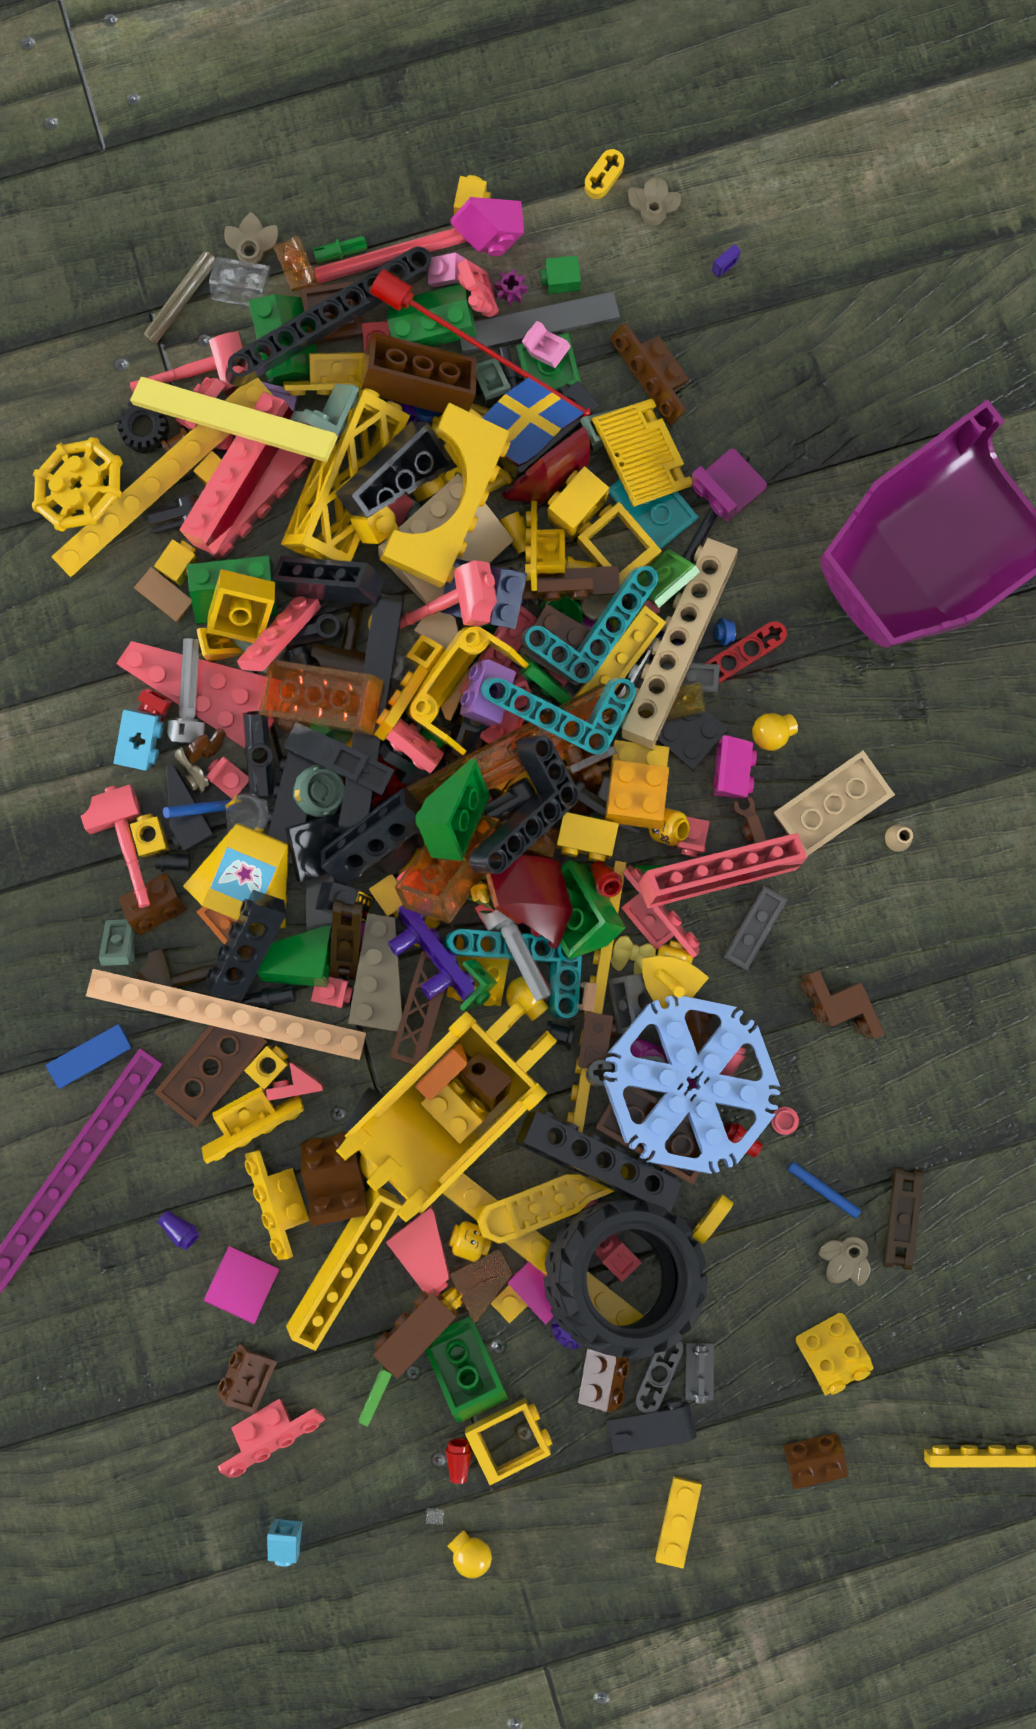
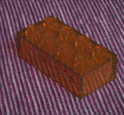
M273 660L267 668L259 714L273 720L297 722L304 725L373 735L384 680L371 674Z
M482 815L462 861L431 858L425 845L395 886L403 907L450 924L470 896V889L478 884L484 876L482 873L474 872L471 868V853L502 825L500 819Z

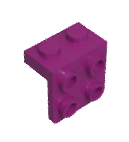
M735 449L728 450L706 470L700 466L692 473V487L695 492L701 497L704 496L710 503L712 510L719 517L722 516L727 522L732 520L767 488L765 480Z

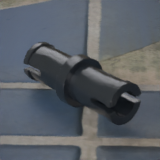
M293 984L272 990L263 988L262 992L245 995L241 1004L265 1008L266 1010L273 1009L275 1005L296 1002L295 988Z

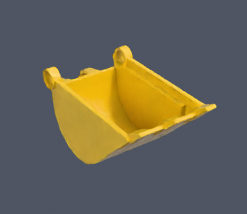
M518 1000L487 1031L466 1011L448 1028L450 1032L345 1135L346 1139L336 1150L344 1160L359 1150L376 1168L367 1181L372 1189L377 1191L389 1181L407 1199L397 1212L405 1222L418 1212L420 1214L423 1213L526 1110L530 1111L547 1094L526 1072L557 1040L546 1031L516 1061L496 1042L527 1011ZM457 1043L463 1045L464 1051L471 1058L478 1052L482 1053L512 1079L509 1094L488 1113L484 1121L460 1144L421 1105V1102L426 1097L416 1088V1084Z

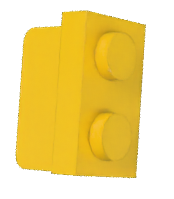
M458 936L455 948L462 950L464 940L461 936ZM481 939L480 946L482 950L489 952L491 949L489 939ZM456 956L459 962L457 965L463 972L467 970L462 963L467 960L476 959L498 982L489 992L491 996L483 1005L501 1006L509 960ZM472 976V978L475 981L474 987L476 989L480 985V983ZM449 986L447 997L463 1001L454 988Z
M842 1313L830 1317L796 1337V1343L816 1376L825 1396L830 1393L834 1395L845 1389L846 1384L853 1380L860 1381L870 1375V1371L874 1369L869 1355L847 1318Z

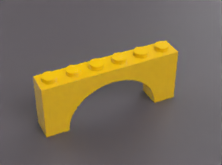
M449 403L443 412L435 434L450 446L461 467L463 486L458 507L446 523L429 532L410 534L393 530L380 560L439 588L446 582L451 583L454 577L453 571L457 569L453 566L456 557H462L468 544L464 541L467 531L472 533L478 521V517L474 516L478 506L483 508L488 498L489 492L485 491L488 482L493 483L499 472L500 467L496 466L500 456L505 457L511 442L507 441L510 432Z

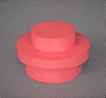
M780 1107L773 1112L776 1115L771 1120V1125L776 1132L788 1135L797 1129L799 1118L793 1109Z

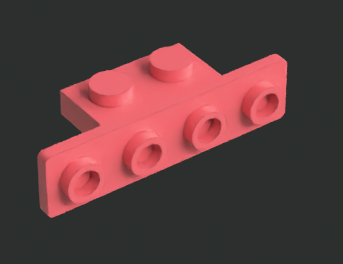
M631 865L625 868L623 874L639 893L621 907L656 950L675 936L693 958L697 956L700 951L698 947L700 943L694 934L690 931L687 933L680 925L682 921L673 910L669 912L664 905L647 908L638 884L644 874L639 868L634 869Z
M278 1399L231 1427L241 1452L219 1465L218 1469L220 1473L228 1478L238 1477L245 1473L246 1468L254 1463L267 1460L272 1452L293 1444L295 1438L316 1430L319 1424L325 1421L322 1413L313 1408L292 1421L284 1402Z

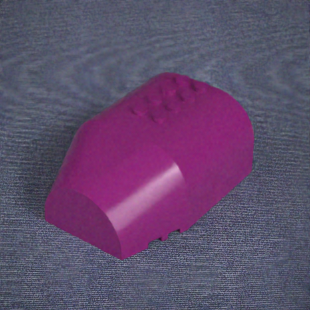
M988 399L874 481L821 557L823 574L837 601L857 627L881 647L889 648L966 627L1036 576V509L1019 489L996 456L992 437L1005 421Z

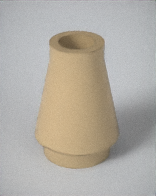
M900 824L891 826L885 834L887 846L897 852L906 850L911 845L913 839L911 829ZM900 832L905 835L904 841L899 837Z

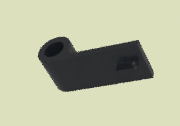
M675 1398L667 1401V1406L663 1407L660 1411L607 1419L606 1422L614 1454L680 1444L694 1440L697 1434L689 1402H683L682 1398Z

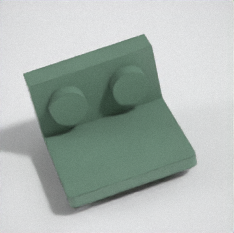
M335 384L323 412L317 410L312 412L308 409H305L304 412L293 411L290 420L333 432L336 436L341 435L346 427V416L349 410H352L357 403L359 387L350 384Z

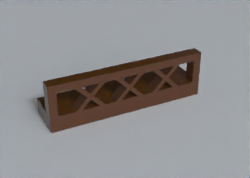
M424 951L420 953L389 1057L390 1059L410 1064L409 1067L412 1068L427 1053L445 991L444 989L422 1005H419L414 996L416 989L431 979H427L422 970L425 959L432 961ZM420 975H421V977L423 978L424 981H423L422 983L418 984V981H419V978H420ZM413 1001L416 1008L410 1011ZM426 1007L425 1014L422 1011V1008ZM418 1011L423 1019L421 1028L411 1032L406 1021L409 1015ZM404 1028H405L406 1031H407V1033H408V1035H406V1036H404V1037L402 1038L403 1031H404ZM417 1033H419V1034H418L417 1041H416L414 1035H416ZM408 1038H411L415 1046L412 1058L397 1054L400 1043Z

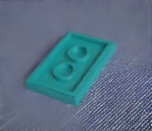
M620 478L609 486L608 496L615 504L620 502L661 550L699 519L698 515L678 492L633 507Z

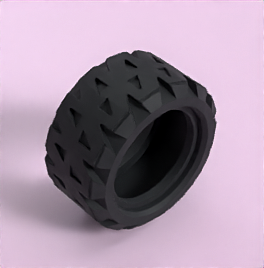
M637 1200L599 1202L583 1208L577 1216L570 1217L558 1230L556 1242L550 1244L545 1260L547 1276L543 1277L545 1296L553 1308L550 1311L559 1326L571 1335L570 1338L585 1348L619 1358L639 1359L655 1356V1353L665 1352L683 1339L681 1335L694 1327L702 1312V1309L698 1307L707 1295L708 1275L703 1274L706 1260L699 1241L693 1240L692 1230L679 1216L671 1215L665 1207L648 1201ZM628 1230L644 1238L656 1252L662 1270V1285L656 1303L644 1317L628 1325L616 1326L602 1317L594 1307L587 1288V1270L594 1251L602 1241L616 1232Z

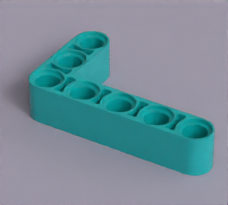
M640 566L631 570L577 650L542 626L527 627L521 634L522 645L569 680L577 683L589 682L657 585V572L650 566ZM641 571L648 575V583L644 587L637 581V576ZM625 594L630 595L633 600L632 607L628 610L621 603ZM609 617H613L617 621V628L614 632H609L606 628V621ZM535 630L542 637L538 646H533L529 641L530 633ZM594 640H598L602 646L598 655H593L590 651V644ZM555 647H561L564 652V657L560 662H555L552 658V651ZM581 662L586 667V673L583 677L578 678L574 673V668Z
M489 677L483 682L481 687L483 697L489 702L596 755L606 752L636 693L635 686L630 680L620 677L610 679L586 722L504 679ZM499 682L502 686V693L499 697L492 698L489 694L490 686L493 683ZM619 683H623L626 687V692L621 698H617L614 692L615 687ZM520 695H524L527 699V705L523 710L518 711L514 706L515 699ZM545 708H549L552 713L551 719L547 723H542L539 719L540 712ZM610 708L613 711V718L610 722L604 723L602 712ZM574 721L576 731L574 734L567 736L564 732V727L567 722ZM598 733L601 740L600 744L595 748H591L589 738L591 735Z
M459 929L448 933L443 941L445 950H449L455 956L515 960L512 953L509 952L501 932ZM521 934L534 962L550 963L548 989L550 992L548 996V1011L550 1015L557 1019L573 1017L579 1009L577 1006L580 999L582 955L573 959L566 958L562 954L561 945L553 949L548 945L549 940L542 935L536 937L533 934ZM456 935L461 936L464 940L462 950L456 949L453 945V939ZM483 937L491 942L489 952H485L480 946ZM537 941L541 942L545 950L542 956L535 952L534 947ZM562 971L569 975L570 980L566 986L560 981ZM561 999L566 1000L568 1003L566 1013H562L559 1010L558 1004Z

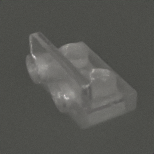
M217 257L209 278L211 299L249 306L248 300L264 297L270 276V266Z

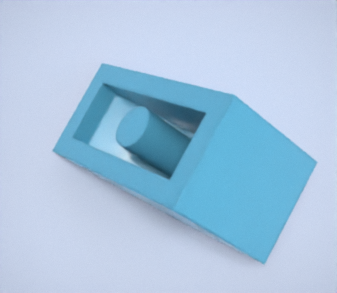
M274 1519L267 1536L268 1561H275V1564L278 1566H290L292 1563L297 1562L300 1552L302 1521Z

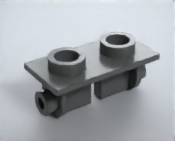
M686 1343L685 1400H695V1403L704 1404L706 1400H713L714 1343Z

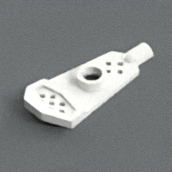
M654 638L649 645L647 654L640 666L635 664L630 671L628 679L631 680L634 686L645 665L648 663L658 638ZM625 686L623 687L622 691L617 696V698H621L622 696H624L626 692Z

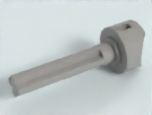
M183 639L179 703L180 718L168 720L167 729L168 737L174 742L192 743L205 733V723L194 719L196 712L199 639Z
M489 910L479 911L488 931L501 929V933L535 1001L537 1002L548 997L550 992L514 921L498 910L494 912Z

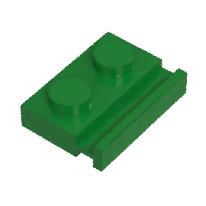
M524 652L520 654L529 664L526 669L520 666L522 668L519 671L520 674L529 682L534 681L539 685L538 688L547 697H554L565 706L572 697L568 695L569 693L564 686Z

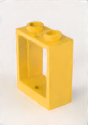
M618 502L614 507L611 504L605 507L599 513L600 518L594 524L588 522L578 531L577 544L593 562L597 563V567L612 566L589 539L618 516L647 549L619 573V585L621 586L631 570L640 566H649L661 556L662 551L621 503Z
M526 1398L465 1428V1435L489 1485L551 1455L549 1447L553 1444L546 1428L540 1429L537 1420L541 1419L534 1403L529 1405ZM523 1411L539 1446L497 1467L480 1432Z

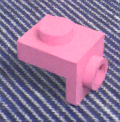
M457 253L432 257L428 268V285L435 288L460 284L458 279L460 271L457 263L465 260V258Z
M539 321L535 322L522 340L531 357L556 368L571 347L567 340L548 332Z

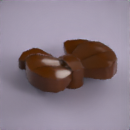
M217 729L209 741L206 734L199 736L187 748L185 753L187 760L193 764L202 756L208 759L215 755L223 744V737L226 736L225 731Z

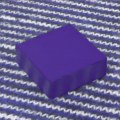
M735 244L714 261L712 272L717 278L721 277L738 262L741 250Z

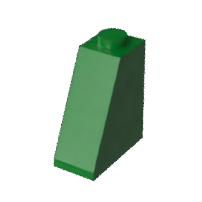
M323 926L273 942L257 971L261 980L271 983L327 987L330 974L332 927Z

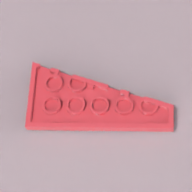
M131 641L116 664L179 705L182 654ZM199 659L195 716L216 730L223 729L226 737L245 748L243 713L257 710L267 711L268 728L270 731L299 686Z

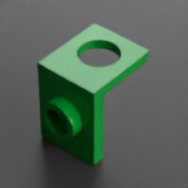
M476 959L467 960L462 963L466 970L480 983L460 1006L463 1012L475 1009L477 1005H483L490 998L491 994L489 992L498 983Z

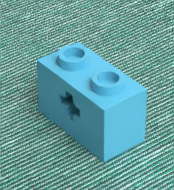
M131 708L124 709L113 764L145 771L151 769L152 765H156L159 756V749H156L157 738H161L164 729V722H160L162 715ZM141 735L145 743L140 745V741L136 740L135 737Z

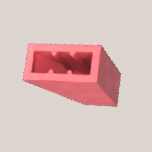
M431 1205L423 1213L416 1216L390 1236L386 1243L422 1291L425 1290L429 1293L435 1288L440 1293L448 1286L446 1281L449 1279L450 1274L436 1212Z

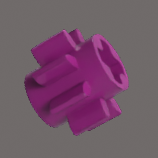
M514 269L511 270V273L507 274L500 272L501 282H494V288L501 290L497 294V299L506 300L508 306L516 300L521 303V293H528V286L521 285L525 281V275L518 276L515 274ZM509 285H514L513 290H508Z

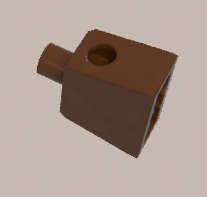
M465 1052L467 1065L459 1072L458 1079L474 1098H477L484 1104L486 1111L490 1113L509 1094L512 1079L482 1053L478 1052L471 1058Z

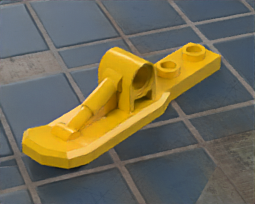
M625 1165L621 1168V1175L624 1179L628 1176V1169ZM566 1174L485 1205L477 1222L484 1238L500 1244L576 1214L590 1201L614 1191L581 1175Z

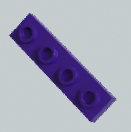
M406 902L399 907L398 918L404 924L406 930L388 941L390 950L395 956H398L415 943L419 944L440 971V973L421 985V989L427 998L432 999L450 986L454 988L465 1002L475 990L474 979L467 971L463 972L457 965L459 962L455 954L445 950L436 930L427 927L424 923L425 918L422 912L417 907L413 908L409 902Z

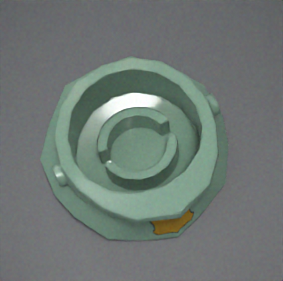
M318 764L312 765L296 778L293 798L304 813L317 817L333 815L343 802L345 789L343 776Z

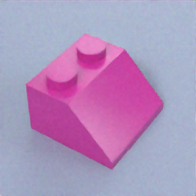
M470 197L451 218V225L478 252L488 253L490 256H501L524 234L521 201Z
M723 735L717 742L712 796L745 800L748 797V793L753 792L754 777H750L751 766H755L757 750H752L753 742Z

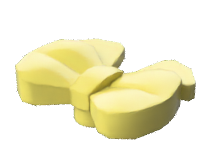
M620 936L613 947V956H611L612 966L617 971H621L630 959L634 961V975L641 974L642 958L656 956V949L651 943L639 946L638 944H633L629 936Z

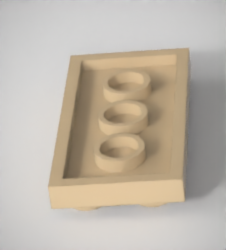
M863 750L772 814L787 835L798 833L805 853L808 856L895 794Z

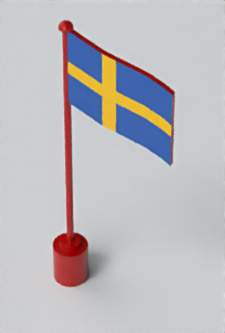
M385 269L377 276L370 294L398 311L402 307L407 309L411 305L527 378L507 392L482 417V419L510 432L507 441L511 442L505 455L510 461L518 466L528 462L538 455L562 429L579 417L590 415L591 410L589 408L586 410L413 301L414 294L411 293L413 288L411 285Z

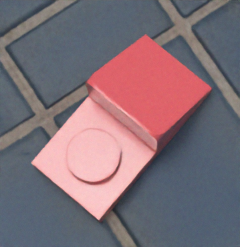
M290 1062L293 1084L289 1085V1080L272 1082L273 1088L266 1089V1094L269 1101L325 1090V1085L296 1063Z

